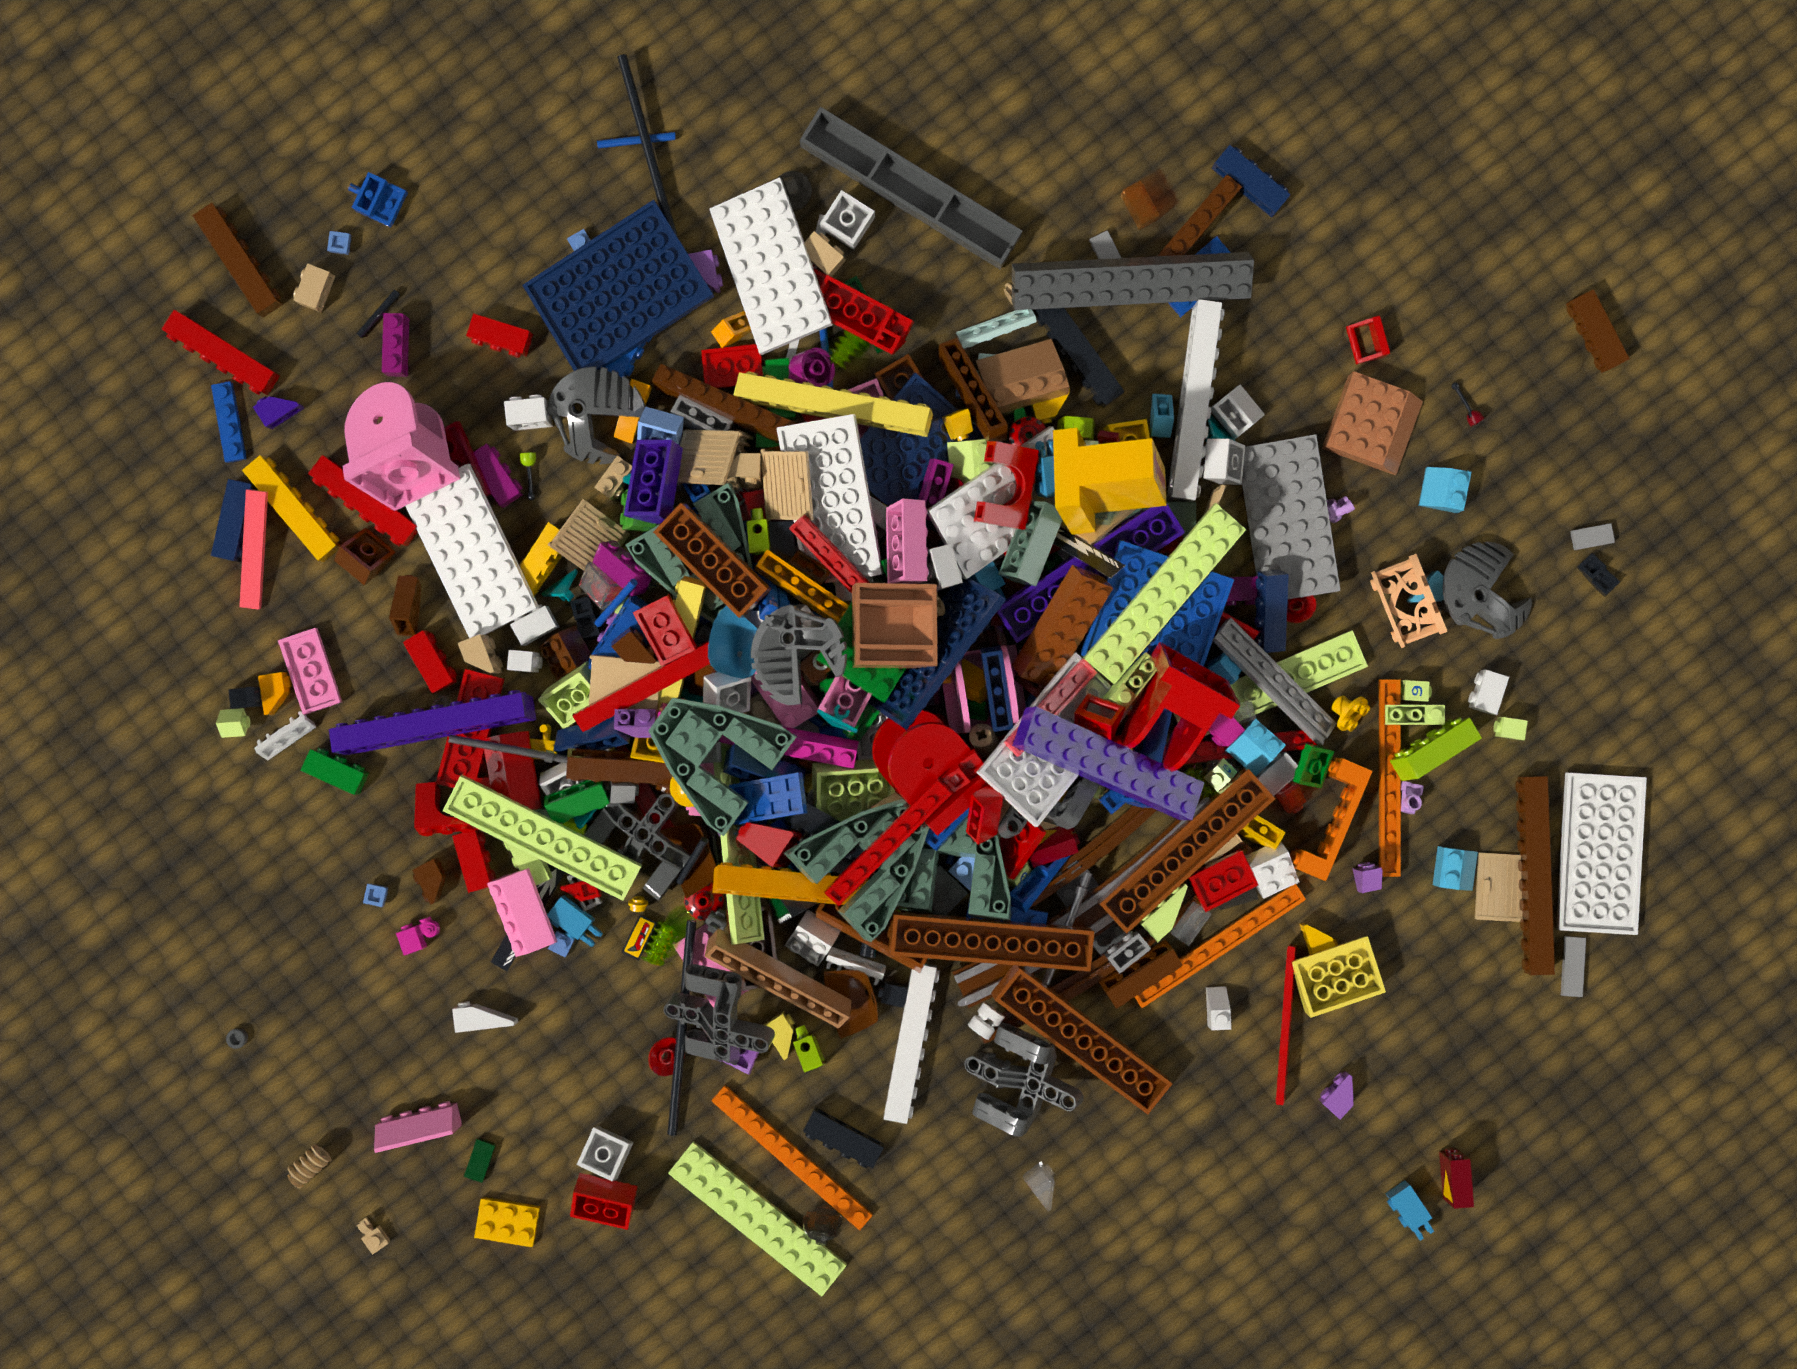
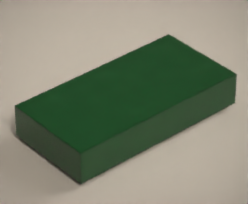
M480 1138L476 1139L464 1177L480 1183L484 1182L496 1147L495 1143Z

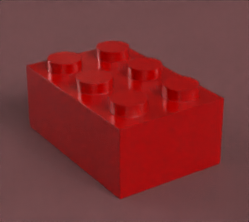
M579 1173L573 1191L570 1217L628 1230L634 1211L638 1186Z

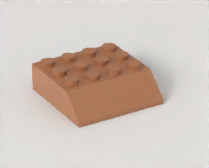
M1354 371L1348 375L1322 449L1396 475L1423 401L1410 391Z
M855 583L852 586V668H922L937 666V584Z

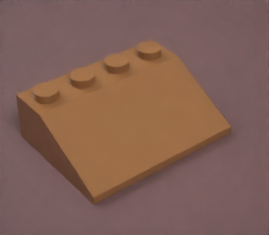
M1052 339L976 360L980 377L1001 414L1068 395L1069 393L1068 380Z

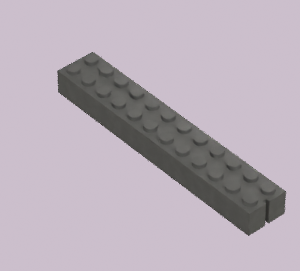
M822 107L819 108L800 139V146L804 150L1000 270L1022 235V230Z
M1249 252L1014 263L1012 264V304L1014 310L1187 302L1198 301V299L1251 298L1254 259Z

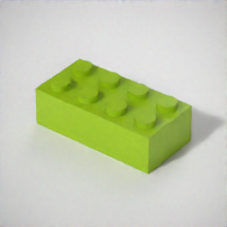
M1459 717L1455 720L1449 719L1445 721V725H1442V728L1439 730L1433 729L1426 733L1427 737L1423 740L1417 739L1412 742L1409 749L1405 750L1404 748L1394 754L1395 757L1390 762L1401 781L1419 779L1479 741L1482 737L1470 718L1462 719Z

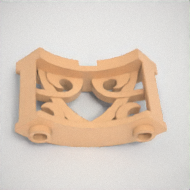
M1417 554L1409 556V560L1378 572H1371L1373 579L1370 580L1373 590H1378L1394 630L1391 632L1392 638L1395 643L1399 642L1401 648L1405 647V644L1439 632V634L1448 632ZM1412 568L1402 578L1398 574L1400 572ZM1395 575L1398 583L1396 584L1394 581L1388 580L1391 586L1385 588L1381 580ZM1408 582L1411 586L1412 582H1416L1418 587L1415 590H1411L1406 583ZM1402 588L1413 595L1424 594L1425 598L1416 605L1415 616L1408 615L1395 607ZM1384 593L1391 594L1389 605ZM1420 607H1426L1428 612L1425 614L1421 612L1422 617H1419ZM1392 614L1402 619L1397 625ZM1412 623H1416L1417 630L1405 635L1402 634V626H1408L1409 631ZM1420 624H1431L1420 629Z

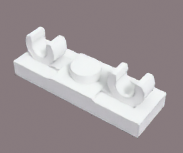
M299 711L297 719L292 717L289 719L290 724L280 728L272 735L267 733V739L263 742L260 739L257 740L258 746L254 749L257 754L268 761L312 731L316 726L313 721Z
M834 947L830 948L826 959L828 961L827 969H830L831 964H836L838 966L837 971H840L842 966L848 970H859L868 977H874V985L878 984L879 979H883L886 965Z

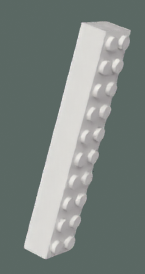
M1198 299L1192 308L1166 501L1193 502L1196 500V497L1199 498L1201 486L1198 485V480L1202 478L1203 466H1200L1201 459L1205 457L1206 446H1203L1204 438L1207 439L1209 427H1206V421L1211 415V407H1208L1214 393L1211 383L1216 377V368L1213 367L1219 355V348H1216L1217 341H1220L1222 333L1219 324L1220 321H1223L1224 309H1221V302Z

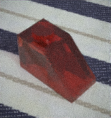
M1289 782L1275 794V797L1288 813H1297L1303 808V804L1306 803L1299 785L1294 782Z

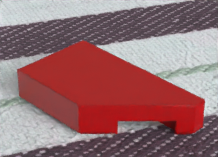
M584 881L560 887L562 891L569 893L581 902L602 896L600 889Z

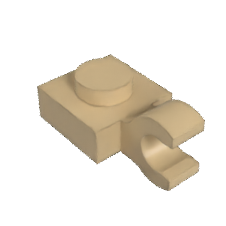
M367 1217L357 1225L358 1229L365 1234L361 1239L372 1255L389 1244L390 1239L380 1225L374 1228Z

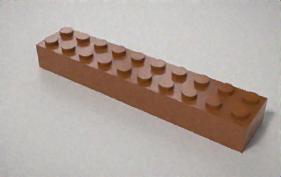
M1244 768L1194 813L1193 820H1186L1097 902L1127 934L1272 803L1275 797L1249 769Z
M894 911L891 917L888 952L893 956L1091 971L1095 931L1088 927Z
M1013 965L991 992L996 1002L1146 1114L1151 1112L1171 1087L1172 1082L1164 1073L1022 966Z

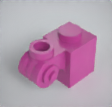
M431 916L419 920L420 924L414 927L412 923L402 926V931L396 933L404 956L427 947L424 935L430 938L440 932V925L433 921Z

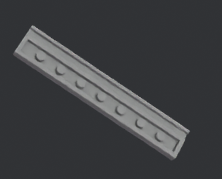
M1227 618L1217 631L1213 642L1318 746L1323 745V741L1325 738H1328L1337 723L1232 618Z

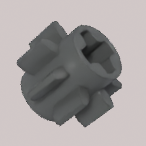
M720 908L717 912L712 910L705 921L709 925L707 930L713 934L718 928L724 931L728 923L726 912Z

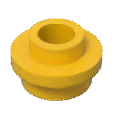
M634 896L628 901V905L631 911L643 912L648 906V901L642 896Z

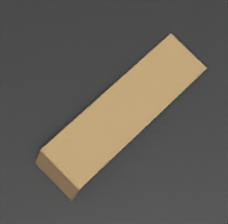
M1236 834L1204 864L1207 866L1215 862L1243 841Z

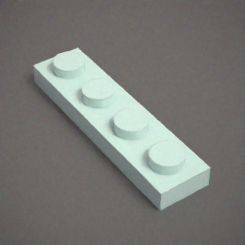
M1032 309L1015 310L958 331L956 334L964 349L983 341L991 340L1002 334L1010 333L1021 327H1027L1037 321Z

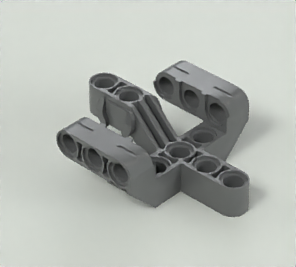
M1078 775L1062 803L1057 802L1043 821L1066 829L1075 827L1081 820L1100 785ZM1010 805L999 824L998 832L1003 838L1013 837L1022 831L1028 820ZM1008 824L1012 826V832L1009 830Z
M671 793L661 795L643 819L633 812L626 803L607 804L584 834V836L603 844L605 840L611 837L610 833L617 826L629 835L626 844L617 850L618 853L641 864L644 861L641 858L647 849L660 859L662 863L643 887L645 891L658 901L677 879L691 856L679 844H674L659 832L678 806ZM666 797H669L672 800V805L670 808L666 807L664 804V799ZM654 813L660 815L659 823L653 821L652 815ZM627 816L631 817L633 821L631 827L625 824ZM643 828L648 831L647 839L641 837L640 832ZM657 841H661L664 844L663 851H659L656 848Z
M698 964L687 966L685 969L686 989L717 998L714 1008L707 998L678 992L673 993L663 1009L667 1017L680 1020L681 1024L684 1025L685 1023L694 1024L697 1028L702 1027L704 1030L692 1029L685 1032V1051L691 1055L719 1062L724 1061L732 1065H737L740 1059V1048L759 1053L766 1052L775 1037L774 1030L769 1026L737 1019V1002L741 997L742 991L741 975Z
M1000 1023L994 1042L1006 1048V1051H1012L1022 1056L1024 1060H1031L1029 1067L1011 1065L1009 1060L1003 1061L995 1057V1053H984L981 1051L976 1052L965 1060L966 1070L977 1076V1078L983 1079L997 1088L1010 1087L1022 1089L1017 1108L989 1094L978 1093L972 1111L975 1117L1013 1136L1021 1137L1028 1132L1041 1109L1043 1100L1066 1111H1072L1083 1102L1084 1096L1081 1090L1051 1076L1057 1058L1055 1045L1009 1023Z

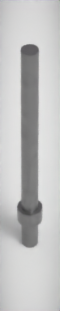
M456 735L449 736V743L539 758L550 763L552 761L567 763V755L556 754L551 750H546L545 752Z
M1085 871L1080 886L1077 885L1075 890L1076 896L1064 926H1073L1082 900L1088 893L1089 889L1087 887L1093 875L1092 873ZM1047 968L1042 980L1044 984H1050L1055 972L1054 968Z

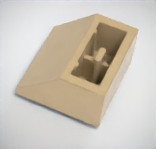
M740 453L732 461L725 484L731 483L734 491L739 490V488H747L750 491L764 488L761 454Z
M480 634L458 643L465 662L489 673H502L501 668L503 664L500 657H496L494 651L496 645L492 638Z

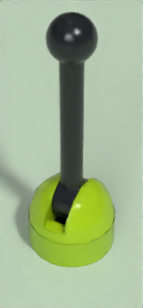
M520 453L521 463L527 467L528 499L534 500L536 495L533 493L531 466L536 462V453Z

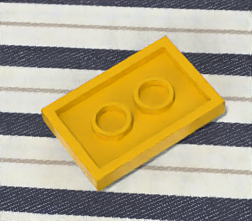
M482 1197L474 1238L533 1247L540 1206Z

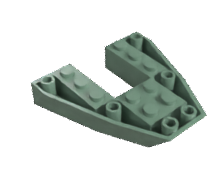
M727 483L695 502L694 506L703 521L752 569L739 502L732 484ZM657 525L627 543L626 547L634 561L677 598L678 593L675 592V587L678 580L681 581L684 576L699 578L653 533L659 526ZM708 587L706 588L700 615L713 623L726 604Z
M678 698L670 700L648 730L671 775L706 824L722 836L728 832L749 801L701 767V764L723 735L773 770L797 737L787 729L772 722L722 706Z
M900 799L860 812L803 840L784 852V854L810 882L817 884L857 844L865 851L909 807V804L904 799ZM924 822L838 910L845 920L866 941L872 942L886 928L915 871L929 827Z
M967 817L937 852L924 842L915 871L895 909L932 913L939 854L975 858L968 914L973 918L1011 922V897L998 836L995 835L978 845L966 833Z

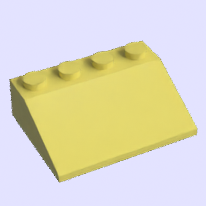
M1368 936L1292 961L1305 1013L1310 1018L1386 992Z

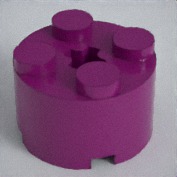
M821 348L808 349L793 356L789 364L788 379L794 380L795 383L799 384L808 382L815 387L826 386L833 380L835 374L834 363L831 364L830 355Z

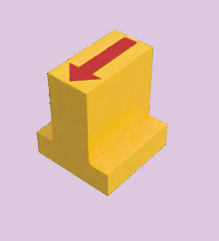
M1078 428L1053 430L1055 508L1072 535L1095 532V513L1167 506L1165 467L1152 438L1087 446Z

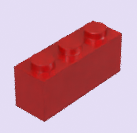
M474 313L466 334L472 344L478 346L486 344L490 346L491 350L497 352L505 350L509 352L508 355L520 358V355L527 357L533 334L528 330Z
M422 630L405 640L403 644L432 693H439L456 683L455 677L457 675L454 669L447 665L445 653L436 646L437 640L433 633Z
M990 785L971 794L966 833L978 845L994 837L998 832L1003 796Z
M472 830L470 833L453 835L454 845L468 893L488 888L487 883L495 880L496 874L490 868L489 862H491L489 851L485 850L484 843L486 840L484 833L480 832V830Z

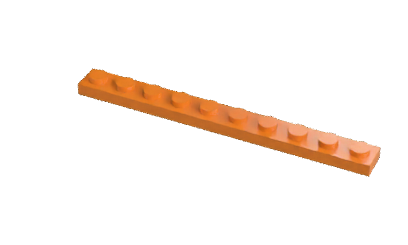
M1379 680V867L1382 868V877H1401V779L1390 762L1395 757L1394 754L1401 750V725H1385V705H1401V680Z
M1296 884L1283 889L1180 957L1179 960L1183 965L1182 967L1134 998L1141 1008L1145 1007L1304 902L1306 898Z
M726 1085L711 1100L858 1230H861L873 1216V1213Z

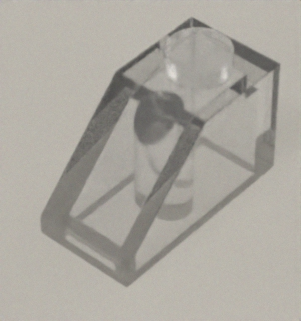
M1041 1161L1023 1175V1179L1046 1210L1050 1211L1055 1184L1052 1175L1055 1173L1048 1164L1044 1165Z

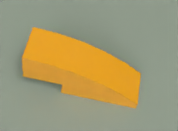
M631 379L630 386L632 388L634 385L636 386L646 406L652 387ZM619 416L614 438L633 444L640 418Z

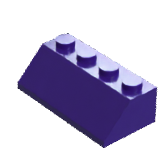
M637 440L624 510L625 517L652 524H661L672 513L683 448L673 440Z

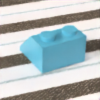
M1426 467L1418 506L1453 513L1464 511L1471 472L1453 468Z
M1257 719L1249 722L1244 728L1245 731L1225 751L1257 776L1286 745Z
M1438 846L1433 885L1441 888L1473 891L1478 852Z

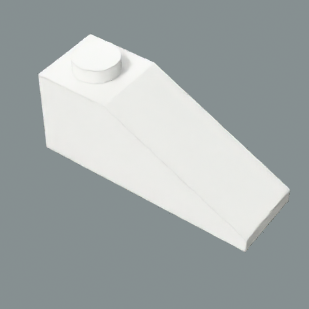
M470 1001L460 1002L458 1006L452 1009L455 1033L514 1026L518 1023V1018L479 1004H470Z

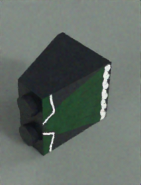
M778 867L772 868V870L780 871ZM765 898L780 925L818 904V902Z

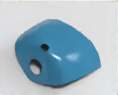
M727 605L719 612L713 622L708 644V659L711 666L717 672L736 678H748L756 672V669H752L751 663H754V658H751V647L757 628L745 617L739 618ZM739 651H742L741 658L737 656Z

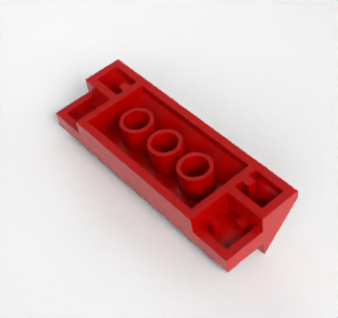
M814 269L833 324L891 355H894L907 342L905 339L914 324L913 320Z

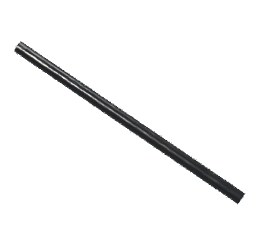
M622 54L617 58L661 212L678 237L627 55Z
M687 920L680 993L690 995V991L685 987V969L693 964L696 920ZM680 1020L677 1022L667 1134L671 1136L677 1135L685 1054V1032H687V1023L685 1025L681 1024Z

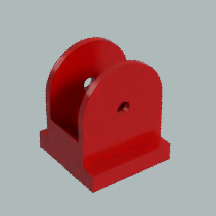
M1159 642L1151 654L1157 671L1133 706L1125 723L1121 741L1127 748H1134L1149 733L1164 708L1177 714L1181 719L1170 736L1163 756L1164 768L1174 772L1182 767L1191 757L1219 713L1232 719L1240 704L1227 679Z
M922 709L915 718L914 723L907 730L887 718L878 729L872 747L873 760L878 771L909 806L937 778L947 785L942 776L958 760L971 751L953 729L946 726L936 715ZM976 773L970 777V783L955 793L953 792L924 821L937 836L970 807L971 794L989 785L980 775Z

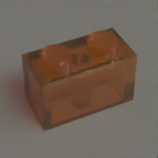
M1141 180L1123 189L1121 198L1139 230L1157 221L1159 213Z

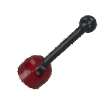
M1452 383V389L1456 390L1469 412L1466 419L1470 427L1484 420L1485 418L1480 411L1471 409L1459 389V383Z

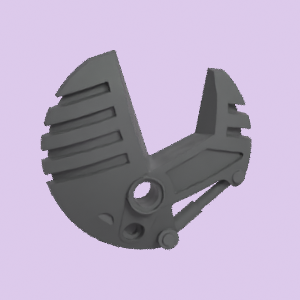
M589 366L574 370L560 380L550 395L547 412L553 416L556 426L559 428L566 453L580 461L589 458L587 463L594 464L596 460H601L599 464H609L614 461L617 455L620 457L621 454L594 438L591 415L640 418L645 409V404L640 392L635 385L633 388L630 386L627 377L623 375L621 378L615 370H612V373L608 372L606 367H601V370H597V366ZM574 403H580L583 410H576ZM560 416L568 418L570 443Z
M1478 542L1471 544L1472 547H1464L1461 549L1464 552H1457L1454 555L1456 559L1450 560L1443 578L1444 601L1440 602L1442 606L1439 607V610H1443L1444 613L1449 612L1457 625H1467L1477 630L1480 629L1493 634L1494 639H1500L1513 634L1516 629L1523 625V621L1527 619L1530 613L1532 601L1531 598H1525L1509 605L1503 598L1490 590L1514 554L1503 545L1494 542H1483L1484 544ZM1477 614L1490 624L1493 629L1471 619Z
M793 605L781 607L770 615L764 616L765 619L758 627L753 638L751 658H754V663L751 664L752 669H756L757 674H754L756 680L762 682L763 685L760 686L764 691H769L773 694L769 695L771 698L785 705L802 704L800 649L820 650L835 676L840 677L844 674L847 654L842 656V653L847 649L846 642L840 643L844 635L833 618L824 619L811 615V613L799 610L797 606ZM800 617L820 622L824 625L822 627L803 628ZM791 633L793 634V637H794V640H793L792 643H790V641H789V636H790Z

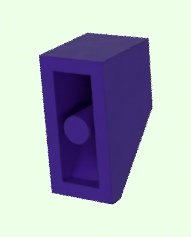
M270 396L259 399L257 405L253 406L265 427L269 429H274L305 409L303 405L297 402Z

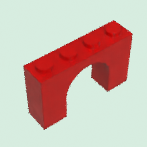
M987 441L984 461L1008 467L1015 476L1016 489L1012 498L1001 505L977 501L975 522L1013 529H1026V523L1028 524L1029 506L1032 502L1031 493L1036 479L1035 470L1039 462V450L998 441Z
M489 777L475 778L476 782L491 789ZM436 782L416 784L414 828L419 835L432 836L436 833L449 835L459 831L470 833L472 830H480L456 817H448L441 814L440 788Z

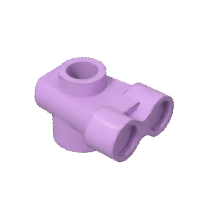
M1346 496L1339 499L1338 502L1335 499L1327 500L1331 523L1341 520L1342 515L1355 510L1353 504Z
M1401 781V812L1415 814V811L1422 805L1419 796L1422 795L1424 786Z

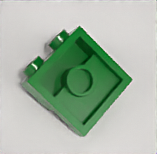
M1306 744L1301 753L1298 767L1295 770L1293 782L1322 788L1335 751L1314 744Z

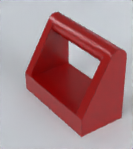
M1380 316L1346 326L1356 365L1384 358L1390 354ZM1369 326L1376 354L1362 358L1355 329Z
M1088 693L1074 712V724L1111 740L1116 733L1126 707ZM1093 703L1116 713L1112 719L1089 712L1087 709L1089 704Z

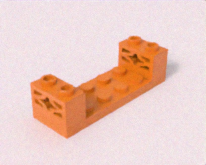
M1343 758L1331 760L1326 776L1348 784L1347 788L1344 787L1341 792L1340 798L1342 800L1340 805H1337L1333 811L1334 819L1332 824L1329 823L1325 830L1327 836L1318 847V856L1299 848L1291 851L1290 857L1295 869L1323 881L1327 880L1370 779L1371 770Z

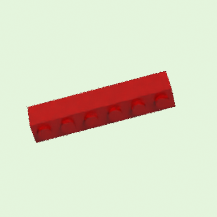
M173 310L162 327V330L168 333L166 335L167 338L175 343L178 340L184 343L183 348L191 353L195 351L200 353L199 358L209 364L211 361L216 363V369L225 374L230 372L234 375L232 379L242 385L246 382L250 385L249 389L258 395L261 392L268 395L280 377L274 371L176 310Z
M322 455L308 474L313 477L312 481L320 487L324 485L329 489L327 491L328 494L335 499L340 497L344 500V506L351 511L357 510L360 513L358 516L367 523L369 521L373 522L376 525L374 528L383 535L385 533L390 535V540L400 547L401 544L408 546L418 533L417 526L413 521L399 510H392L346 481L343 468L329 457Z

